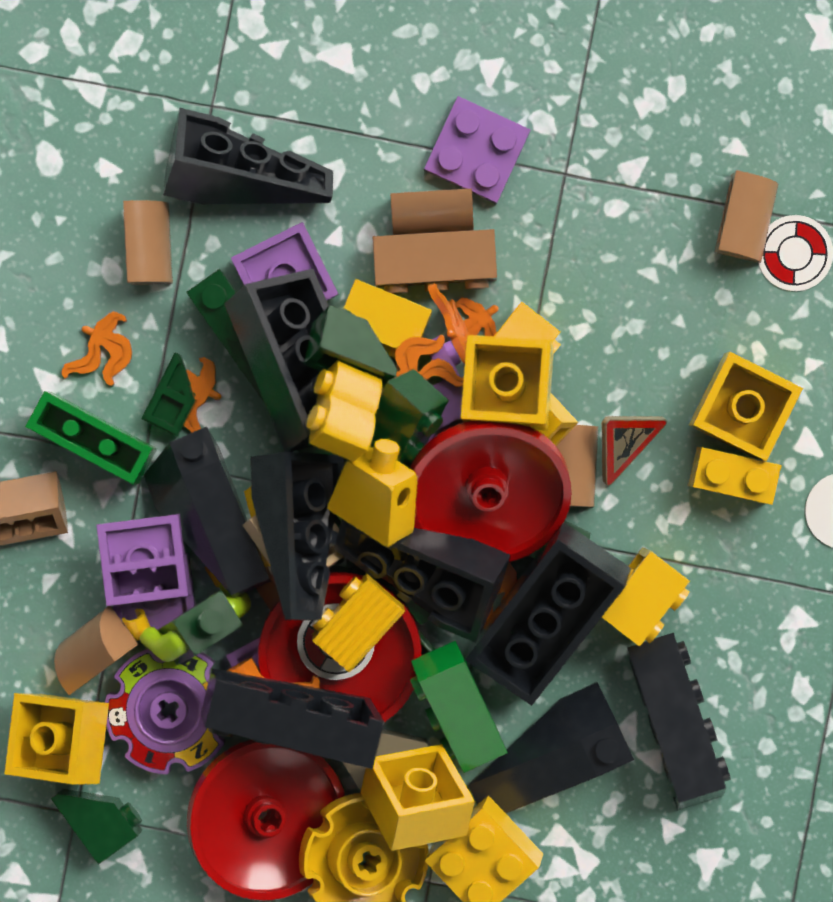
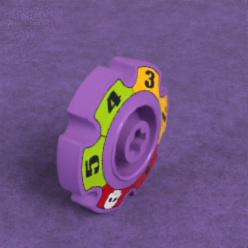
M147 648L131 657L119 668L114 678L120 683V691L117 693L110 692L106 695L105 702L109 703L106 726L113 741L123 739L128 743L129 749L125 754V758L144 770L158 774H168L173 763H181L185 770L189 772L204 765L219 752L226 740L222 736L211 733L209 728L204 726L201 718L211 669L215 664V661L210 656L201 652L193 658L176 665L174 660L167 662L159 659ZM162 700H165L168 704L174 701L178 703L179 708L175 711L177 718L172 714L166 717L162 714L161 710L165 707Z

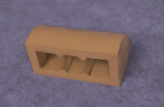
M738 170L731 174L714 253L761 263L779 185L776 181Z
M472 188L390 193L393 235L474 230Z
M150 200L123 201L127 282L131 285L173 284L169 203Z
M576 425L556 446L564 457L569 471L572 489L570 506L594 507L599 426Z
M57 471L0 482V546L68 533L65 502Z
M111 606L106 607L67 637L56 650L54 659L55 671L59 682L68 695H71L138 645L135 638Z

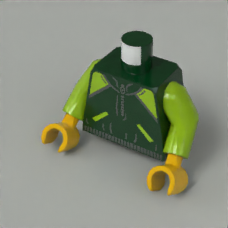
M205 566V570L214 585L220 588L219 591L159 629L150 626L143 609L135 610L136 619L126 620L123 617L122 622L135 640H140L159 659L167 662L174 660L175 664L179 665L243 626L239 618L244 616L251 608V600L248 594L244 593L233 598Z

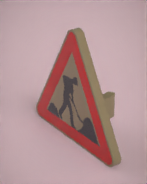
M607 416L602 420V481L607 486L612 485L666 426L667 420L662 416Z

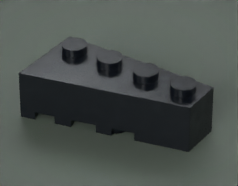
M674 633L655 638L651 643L645 641L640 647L637 644L627 647V656L644 707H647L649 713L647 716L656 744L661 749L660 755L666 777L670 784H673L676 793L673 799L677 811L722 797L726 790L725 781L731 780L724 757L716 758L711 743L717 741V736L710 717L702 718L698 704L703 703L704 698L697 679L689 680L685 666L691 664V660L684 641L677 643Z
M214 668L211 669L201 711L204 726L209 728V731L213 734L224 737H232L234 734L250 738L258 743L274 744L373 769L384 725V720L372 700L368 697Z

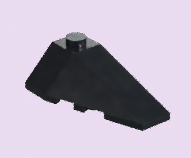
M179 108L166 165L164 196L202 205L331 202L333 197V170L292 151L279 153L263 145L265 139L254 133L250 138H247L230 130L231 123L220 117Z
M207 426L169 442L144 474L157 511L162 516L180 514L183 541L194 551L233 598L271 582L259 548L243 527V524L248 521L221 450Z
M286 451L251 456L252 501L285 620H321L330 577V571L326 565L329 547L336 546L338 533L333 530L336 514L328 510L327 507L344 468V457Z
M344 519L341 520L334 549L373 579L383 578L399 590L396 596L408 604L412 600L430 613L427 619L436 626L475 643L480 637L501 588L511 556L474 539L414 528L413 533L386 547Z
M595 682L560 698L535 724H532L507 749V754L496 758L468 786L477 805L489 795L505 813H508L601 776L633 761L634 758L598 682Z

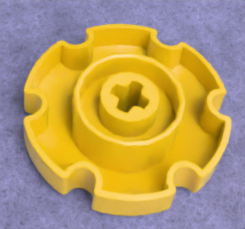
M361 793L343 796L325 806L320 811L323 817L322 825L317 829L308 827L303 836L299 852V869L305 878H313L314 880L312 886L307 890L314 902H406V892L412 888L419 890L424 883L428 864L424 861L429 852L428 844L391 851ZM365 852H368L369 854H367V855L365 856V862H366V863L363 864V865H360L359 863H361V862L363 861V855H362V854L365 853Z

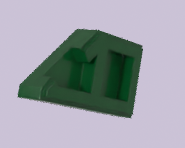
M174 353L141 418L176 437H179L197 402L182 355Z

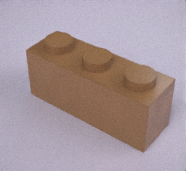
M494 229L373 236L375 285L377 288L384 287V291L389 293H409L408 286L424 285L425 292H429L428 286L434 283L439 291H448V283L465 282V289L489 288V281L497 280Z

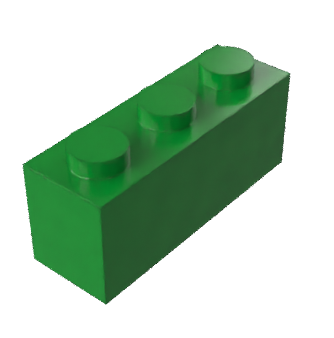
M49 391L43 392L25 426L133 485L140 483L157 451L156 447Z
M456 640L411 661L416 676L410 679L419 701L428 700L431 707L425 709L427 717L435 732L440 729L443 730L446 737L440 739V742L450 759H457L463 773L508 753Z

